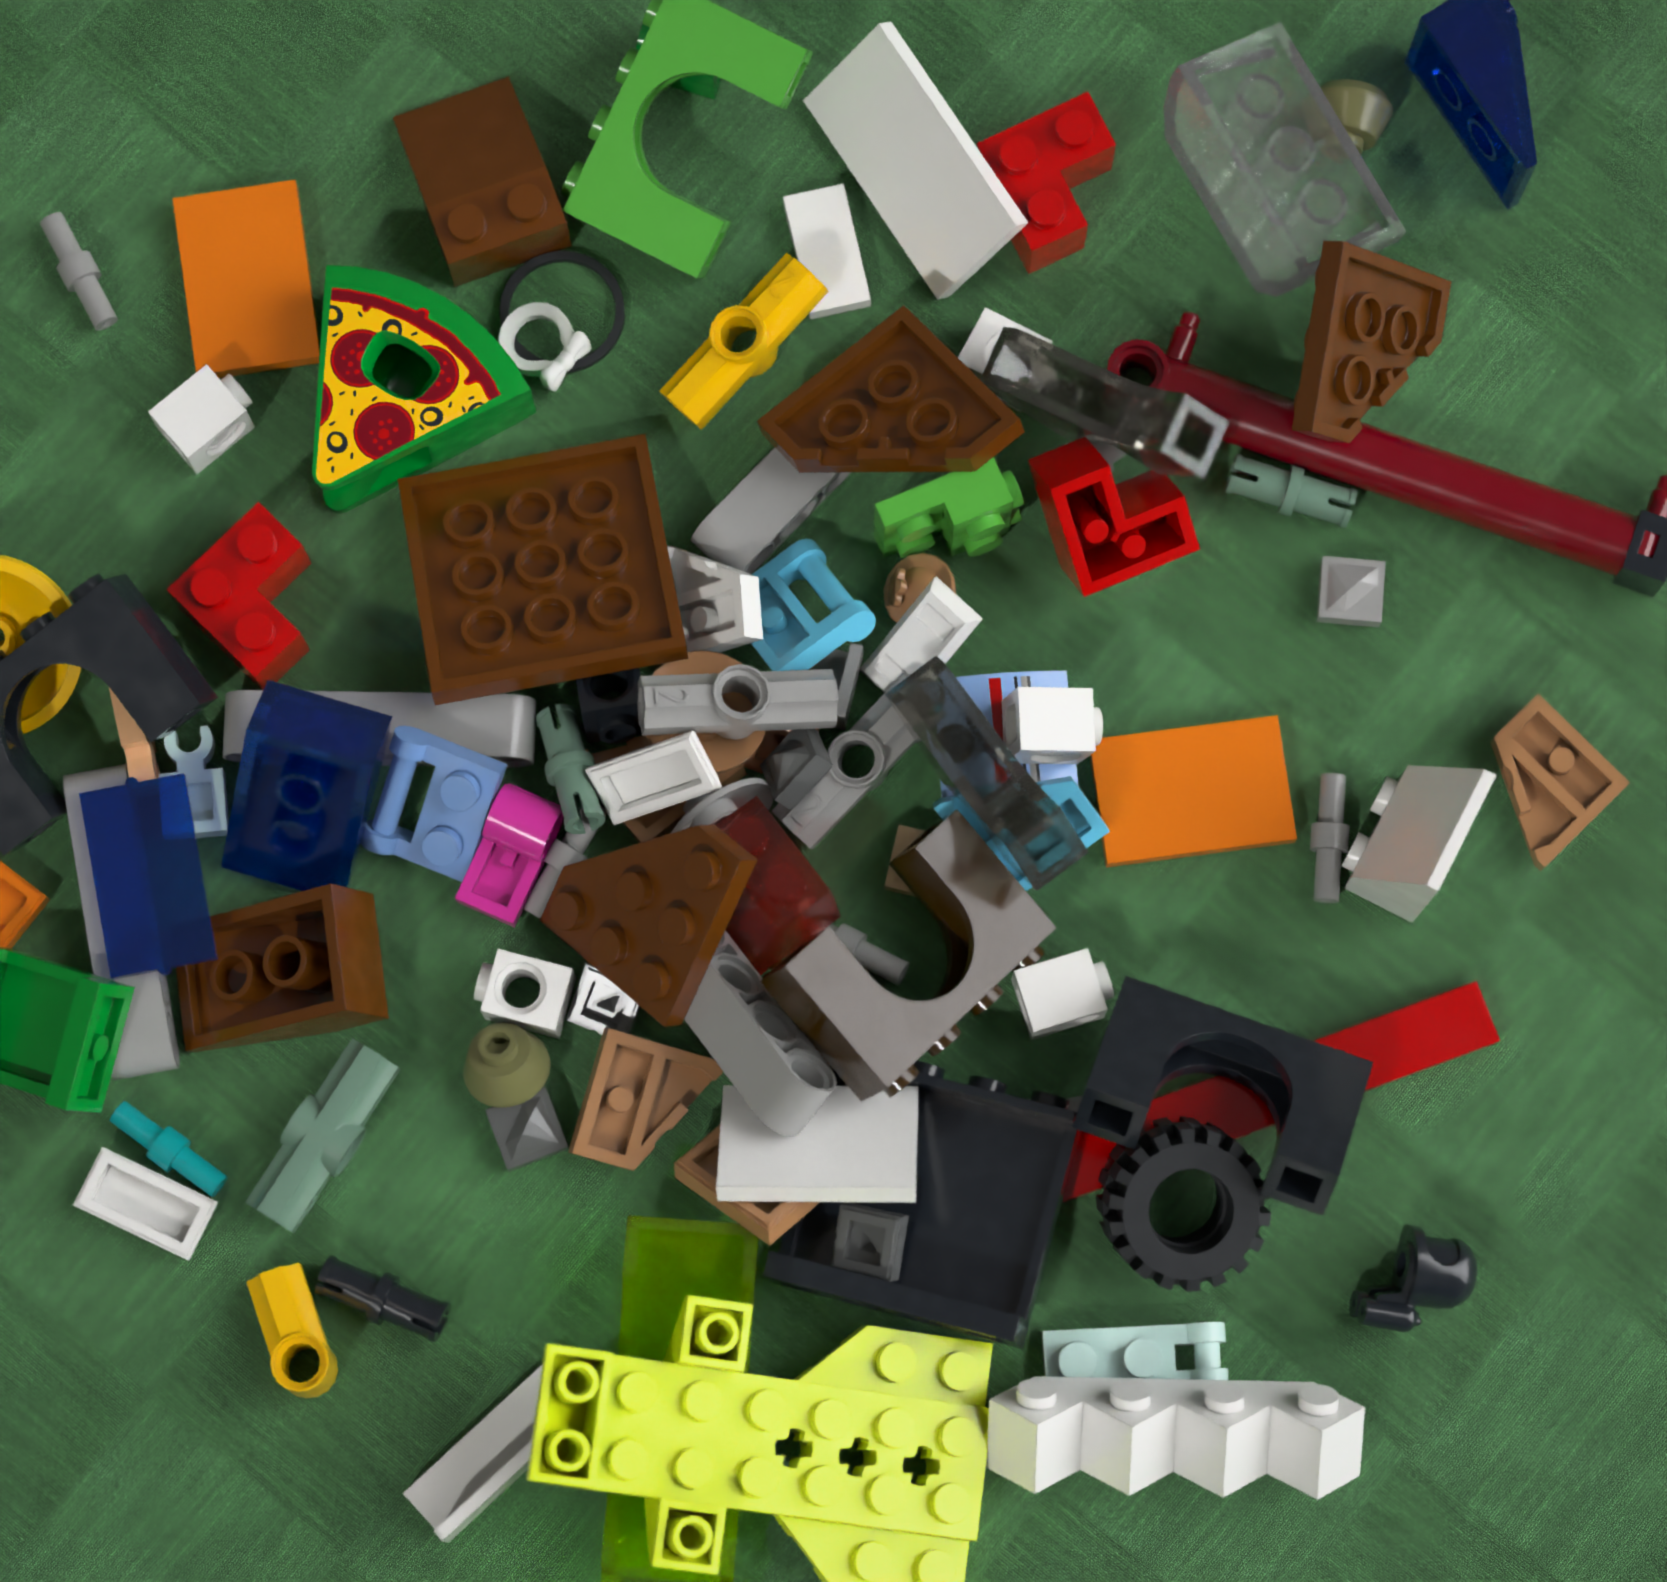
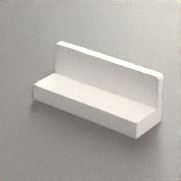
M542 1365L403 1493L435 1529L433 1532L443 1542L449 1543L528 1470Z

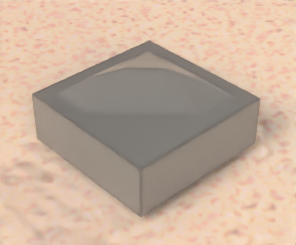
M1322 556L1320 561L1316 622L1380 627L1382 623L1386 561Z

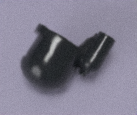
M1405 1224L1399 1238L1391 1283L1369 1286L1367 1291L1354 1290L1349 1303L1350 1315L1358 1317L1360 1325L1408 1332L1415 1326H1419L1422 1322L1419 1313L1415 1310L1416 1306L1434 1309H1453L1463 1304L1471 1296L1477 1280V1260L1473 1251L1460 1239H1442L1426 1236L1420 1226Z

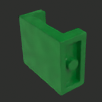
M0 947V1084L46 1098L45 1104L63 1110L101 1113L135 987L14 949Z

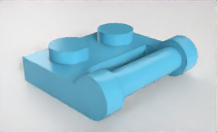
M812 539L798 540L752 574L759 578L763 639L753 642L751 645L771 671L809 670L846 641L857 642L866 638L875 627V615L863 601L854 600L827 567L825 553ZM797 579L806 580L831 611V614L819 623L814 621L788 588Z

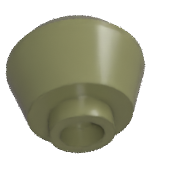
M1337 79L1328 81L1310 95L1308 102L1317 140L1325 145L1327 152L1343 158L1358 157L1362 154V151L1374 147L1393 115V107L1385 93L1372 84L1358 80Z
M496 1023L489 1025L479 1031L470 1043L463 1068L466 1087L476 1100L488 1106L505 1108L522 1104L534 1097L545 1085L551 1068L549 1053L539 1038L515 1024Z

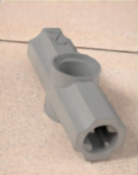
M737 664L727 667L720 673L640 676L638 680L637 707L642 736L684 734L694 731L695 733H716L723 738L737 740L748 737L754 731L834 728L837 723L838 691L837 681L834 678L832 669L761 672L752 666ZM730 692L741 693L749 699L753 709L747 712H736L728 708L722 696Z
M904 673L849 731L843 732L833 740L828 748V755L833 764L832 768L795 808L793 807L790 810L779 803L772 812L802 842L813 850L869 791H873L884 782L889 770L930 729L945 711ZM858 745L870 747L875 756L874 766L870 773L860 778L846 776L842 767L843 757L846 752Z

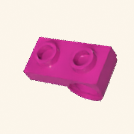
M505 784L496 796L488 813L482 832L483 838L455 896L456 902L515 928L523 907L545 864L546 854L564 823L561 806L513 784Z

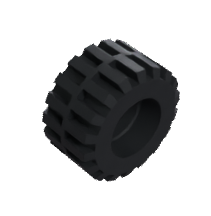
M1180 1116L1179 1122L1172 1123L1166 1117L1152 1120L1154 1128L1146 1132L1143 1129L1141 1130L1135 1149L1129 1147L1123 1149L1120 1145L1116 1144L1109 1153V1156L1114 1160L1110 1170L1103 1167L1101 1169L1098 1181L1103 1186V1194L1096 1195V1209L1103 1216V1221L1100 1222V1225L1116 1252L1145 1280L1149 1277L1159 1287L1169 1290L1173 1289L1174 1284L1180 1285L1186 1292L1200 1291V1282L1208 1281L1215 1288L1227 1282L1223 1273L1233 1267L1240 1274L1250 1264L1243 1258L1250 1248L1259 1253L1265 1241L1258 1232L1260 1226H1270L1271 1212L1264 1206V1200L1270 1199V1197L1260 1194L1264 1183L1259 1175L1262 1170L1256 1160L1245 1151L1244 1147L1220 1128L1208 1122L1204 1125L1200 1124L1195 1118ZM1198 1169L1207 1172L1214 1179L1216 1186V1203L1207 1222L1195 1232L1181 1237H1167L1158 1234L1152 1228L1149 1220L1150 1201L1158 1185L1168 1176L1181 1170Z

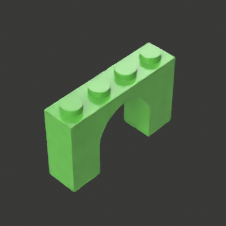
M651 0L642 24L650 28L640 49L637 50L631 47L619 66L615 81L622 84V87L613 106L610 107L604 104L592 123L588 138L596 142L586 163L576 161L564 182L561 194L568 197L563 212L695 278H705L731 225V221L675 194L654 176L645 159L642 145V130L648 109L655 98L669 85L683 78L696 75L717 76L778 107L787 109L814 52L710 0Z

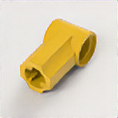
M295 1263L279 1266L262 1272L253 1279L246 1281L271 1356V1372L276 1381L294 1395L303 1398L319 1397L329 1391L335 1383L338 1373L337 1358L328 1346L302 1264ZM301 1350H316L320 1358L318 1372L306 1382L293 1381L289 1373L291 1359Z

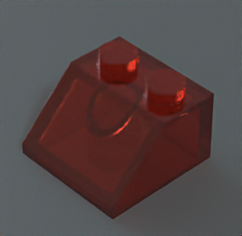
M755 796L716 826L758 859L726 927V931L761 976L769 970L768 967L783 960L802 942L831 925L841 915L829 887L760 799Z

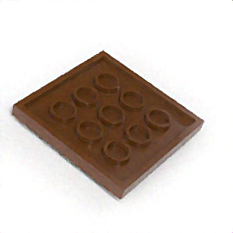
M646 434L398 479L430 687L435 706L689 659Z

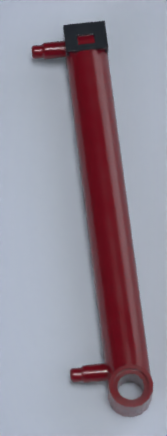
M1189 311L1181 315L1178 325L1174 327L1165 353L1159 346L1150 341L1134 339L1126 341L1115 348L1108 359L1103 390L1107 402L1122 415L1132 417L1148 415L1304 468L1305 470L1614 575L1612 583L1651 597L1656 595L1666 581V474L1659 477L1656 488L1651 492L1646 510H1641L1638 516H1634L1361 422L1363 429L1350 443L1328 442L1293 431L1294 399L1189 363L1198 337L1197 330L1201 321L1197 314ZM1133 367L1141 368L1151 376L1153 383L1147 388L1133 389L1125 385L1121 380L1120 373Z

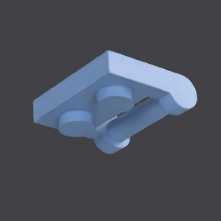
M398 726L394 730L389 746L390 751L394 755L374 819L368 820L365 823L360 843L365 849L373 853L396 855L462 882L483 838L484 824L491 806L498 795L507 764L412 726ZM424 761L435 766L415 832L398 826L417 763Z

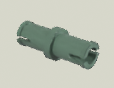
M1236 453L1230 471L1252 477L1254 481L1231 475L1227 478L1225 493H1234L1277 506V513L1289 517L1294 511L1338 524L1342 528L1347 527L1353 511L1328 503V500L1350 507L1355 505L1357 489H1349L1304 475L1305 469L1292 465L1289 470L1245 458L1243 455Z
M556 704L555 707L561 725L559 729H557V725L552 719L549 707L541 710L536 716V723L540 729L548 758L544 766V772L547 782L556 788L564 817L565 830L571 834H585L580 814L581 809L584 810L585 816L588 817L592 831L597 830L605 822V815L601 810L597 792L585 771L587 767L595 765V760L590 752L585 751L577 723L576 709L569 704Z

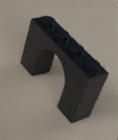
M100 573L92 576L68 595L73 602L71 607L57 618L51 612H48L29 624L19 634L25 643L8 656L3 650H0V852L3 856L25 847L67 815L65 799L33 758L25 743L21 727V711L25 695L36 677L53 664L74 665L84 668L102 679L150 742L172 734L218 698L127 574L106 578L105 580Z
M1125 976L1072 1128L1135 1149L1153 1096L1165 1083L1179 1076L1194 1073L1214 1074L1232 1079L1250 1089L1265 1103L1276 1125V1144L1260 1194L1323 1216L1341 1174L1373 1062L1291 1034L1282 1029L1231 1013L1222 1008L1171 992L1159 986Z

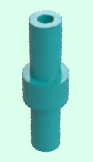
M123 1101L110 1117L109 1121L145 1147L148 1150L146 1157L166 1172H170L172 1169L176 1170L211 1197L217 1195L226 1183L228 1176L189 1148L191 1141L173 1127L168 1126L163 1129L126 1101Z

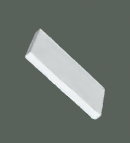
M892 22L878 24L803 100L937 300L950 297L1028 224L1015 202Z

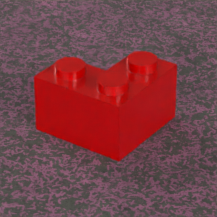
M1088 91L976 143V147L1028 222L1011 239L1028 274L1084 249L1088 223L1070 189L1112 170L1116 143Z
M1086 436L1027 460L1060 567L1083 597L1200 550L1185 495L1160 467L1115 485L1110 465Z
M258 501L166 590L177 607L261 690H269L310 651L301 632L271 602L312 563L303 545Z

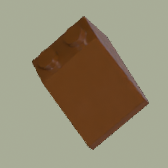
M509 76L392 117L454 287L525 263L538 255L559 251L571 246L565 216Z
M327 884L172 926L186 1052L193 1053L332 1033L389 1019L373 893L336 884Z

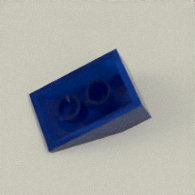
M1448 0L1421 16L1405 63L1501 202L1509 210L1519 203L1537 165L1519 28L1516 26L1518 18L1509 0Z
M267 680L246 729L221 867L300 891L327 884H336L349 888L381 771L393 716Z

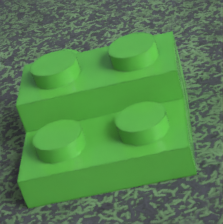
M993 457L975 472H951L875 503L874 538L883 558L897 552L901 558L922 553L935 544L934 537L942 535L951 557L967 551L969 557L979 556L1003 543L1001 536L1009 533L1010 525L1022 520L1018 507L1024 505L1023 496L1012 471L1009 469L1001 473Z

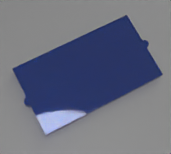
M182 773L138 782L134 777H129L125 781V785L79 793L110 978L115 980L156 971L163 976H168L172 968L217 960V950L186 775Z

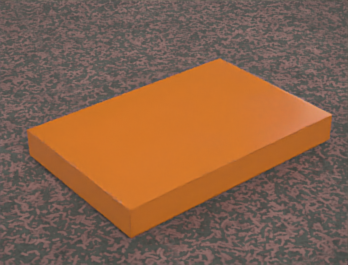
M296 180L172 198L196 372L207 364L218 378H223L228 373L231 376L319 363L320 339L299 189Z
M1278 715L1104 737L1101 739L1100 744L1095 746L1096 751L1090 755L1097 810L1110 830L1109 833L1102 837L1106 868L1295 843L1297 840Z

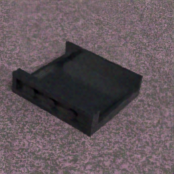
M916 1061L913 1065L917 1068L919 1074L907 1085L918 1086L919 1092L916 1203L850 1202L909 1215L899 1280L889 1282L831 1267L834 1241L837 1236L836 1229L840 1204L848 1202L818 1203L783 1234L778 1253L769 1250L762 1276L780 1286L1023 1349L1081 1133L1080 1130L1072 1128L1077 1113L1068 1110L1070 1100L1054 1094L1032 1091L1030 1100L1006 1094L1007 1085L1002 1082L982 1076L970 1075L967 1085L943 1079L945 1069ZM830 1065L836 1077V1086H847Z

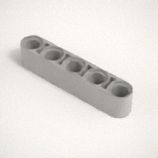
M774 447L702 520L693 532L690 541L711 560L752 574L852 472L799 473Z
M289 690L230 691L225 695L223 758L232 762L248 764L390 766L394 754L390 751L389 746L395 728L398 726H412L507 764L506 768L528 767L535 763L537 700L523 695L495 694L435 706L432 693ZM420 761L417 763V766L420 767H435L424 761Z
M127 764L64 775V797L93 974L135 987L113 1067L112 1078L115 1081L178 1069L180 1066L178 1043L137 793L131 790Z
M725 930L684 1020L763 1124L781 1135L795 1136L802 1131L832 1093L837 1084L836 1077L814 1045L760 983L762 977Z

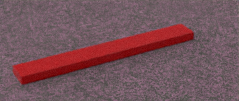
M1474 981L1313 1041L1373 1062L1365 1092L1495 1045L1501 1040L1478 982ZM1218 1075L1153 1099L1142 1129L1145 1132L1153 1129L1152 1120L1164 1117L1168 1118L1172 1123L1179 1122L1180 1116L1195 1118L1200 1124L1206 1125L1208 1122L1220 1128L1228 1136L1236 1140L1275 1126V1122L1268 1107L1254 1092L1232 1079ZM1081 1131L1062 1204L1103 1189L1098 1178L1102 1167L1110 1170L1114 1160L1109 1156V1153L1117 1143Z

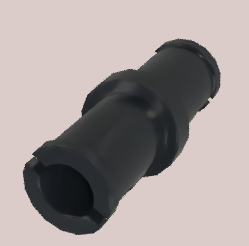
M333 1255L328 1257L318 1276V1280L323 1281V1283L318 1282L315 1286L316 1295L320 1297L325 1296L366 1313V1320L380 1326L384 1321L424 1336L434 1343L441 1336L448 1318L444 1317V1314L448 1315L451 1311L450 1302L440 1301L400 1285V1278L396 1275L386 1272L380 1277L343 1262Z

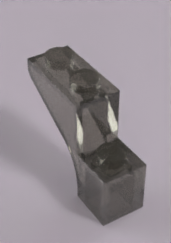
M1003 327L980 378L996 396L1065 439L1075 441L1086 436L1091 443L1115 446L1158 474L1205 479L1229 424L1228 420L1186 393L1161 390L1126 379L1025 331L1011 327Z
M933 657L885 694L945 787L976 815L1004 860L1036 891L1040 890L1088 853L1087 848L1060 806L1026 772L951 670L939 657Z

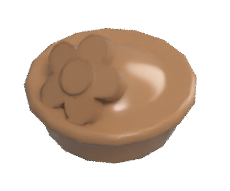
M927 553L912 554L899 561L889 573L884 587V605L890 618L897 623L936 576L956 594L954 576L948 564L938 556Z

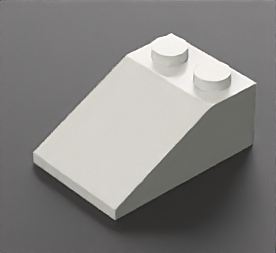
M1408 765L1398 781L1387 776L1370 808V811L1380 815L1370 837L1358 832L1342 863V867L1352 871L1344 889L1413 923L1439 891L1496 775L1485 769Z

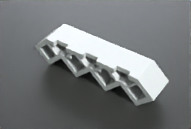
M1034 1376L989 1399L987 1468L1034 1494L1081 1470L1128 1496L1175 1472L1223 1498L1261 1476L1268 1474L1318 1500L1360 1476L1365 1407L1339 1395L1335 1389L1315 1382Z

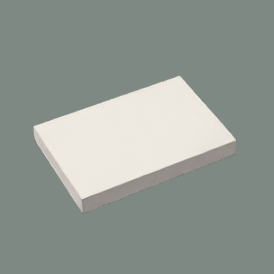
M723 1085L716 1180L717 1201L916 1203L918 1086H906L892 1097L881 1091L863 1101H860L848 1086H835L832 1093L799 1134L784 1136L763 1124L734 1085Z

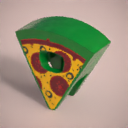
M326 265L312 476L316 484L323 489V500L331 512L336 514L346 513L399 486L398 479L421 475L537 413L531 389L514 361L481 324L449 299L419 283L388 272L358 266Z

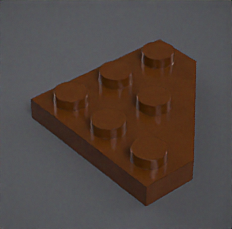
M1323 240L1320 263L1315 273L1316 288L1310 324L1304 338L1305 353L1299 389L1294 398L1295 413L1292 430L1328 442L1350 443L1363 429L1360 419L1372 406L1383 407L1409 379L1406 369L1418 356L1429 357L1441 344L1451 281L1345 241Z
M904 305L756 421L762 435L799 473L975 472L1025 432L1020 418Z
M696 825L564 866L540 921L664 1027L682 1025L758 859L716 825Z

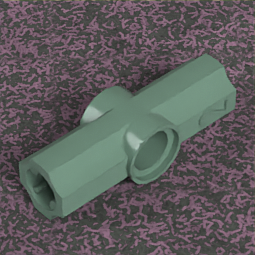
M352 1038L347 1047L345 1046L334 1067L329 1071L327 1078L317 1093L306 1097L292 1115L280 1138L282 1147L245 1203L290 1232L295 1233L305 1216L316 1203L331 1176L337 1177L353 1158L366 1134L364 1125L400 1072L399 1067Z

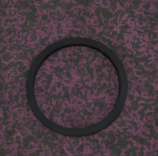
M574 251L547 252L525 262L508 280L500 300L501 326L509 315L514 291L520 282L532 271L556 262L576 263L591 269L610 288L615 301L616 313L612 330L604 343L593 353L575 361L573 368L566 373L581 371L601 361L616 345L625 319L623 295L618 282L611 272L592 257ZM515 337L514 348L521 358L528 361L545 360L527 351Z

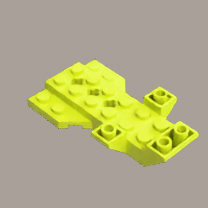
M686 1295L663 1361L545 1344L526 1480L577 1489L644 1497L649 1566L718 1575L726 1509L773 1515L786 1534L795 1540L814 1566L812 1569L822 1582H965L969 1541H977L987 1460L989 1408L985 1406L993 1343L865 1325L860 1326L841 1341L837 1348L793 1380L740 1373L745 1370L753 1305ZM791 1431L795 1434L794 1441H799L800 1455L799 1457L791 1458L789 1467L783 1465L785 1455L775 1454L776 1440L787 1439ZM855 1440L858 1443L857 1450L863 1451L864 1459L862 1466L854 1467L851 1476L847 1474L849 1464L839 1463L840 1449L851 1448ZM918 1449L921 1452L920 1459L926 1460L925 1474L918 1475L915 1484L911 1483L913 1473L903 1472V1460L905 1457H914Z

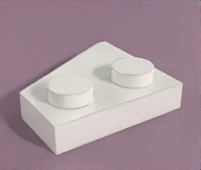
M667 545L687 652L713 651L720 653L763 639L759 578L757 576L675 546Z

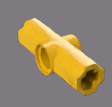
M786 253L739 305L725 308L716 315L711 323L709 337L659 392L688 420L702 430L750 377L762 375L772 367L777 359L778 346L829 291L795 257ZM746 331L757 332L756 339L751 347L742 352H732V344L738 335Z

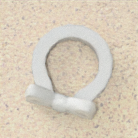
M532 302L518 307L507 316L500 328L499 344L514 361L520 373L539 377L543 386L554 392L561 385L566 372L573 368L575 361L583 358L591 350V343L586 334L581 331L574 333L572 325L559 308L548 303ZM535 319H546L558 327L564 348L555 360L528 361L516 353L514 348L515 336L524 324Z

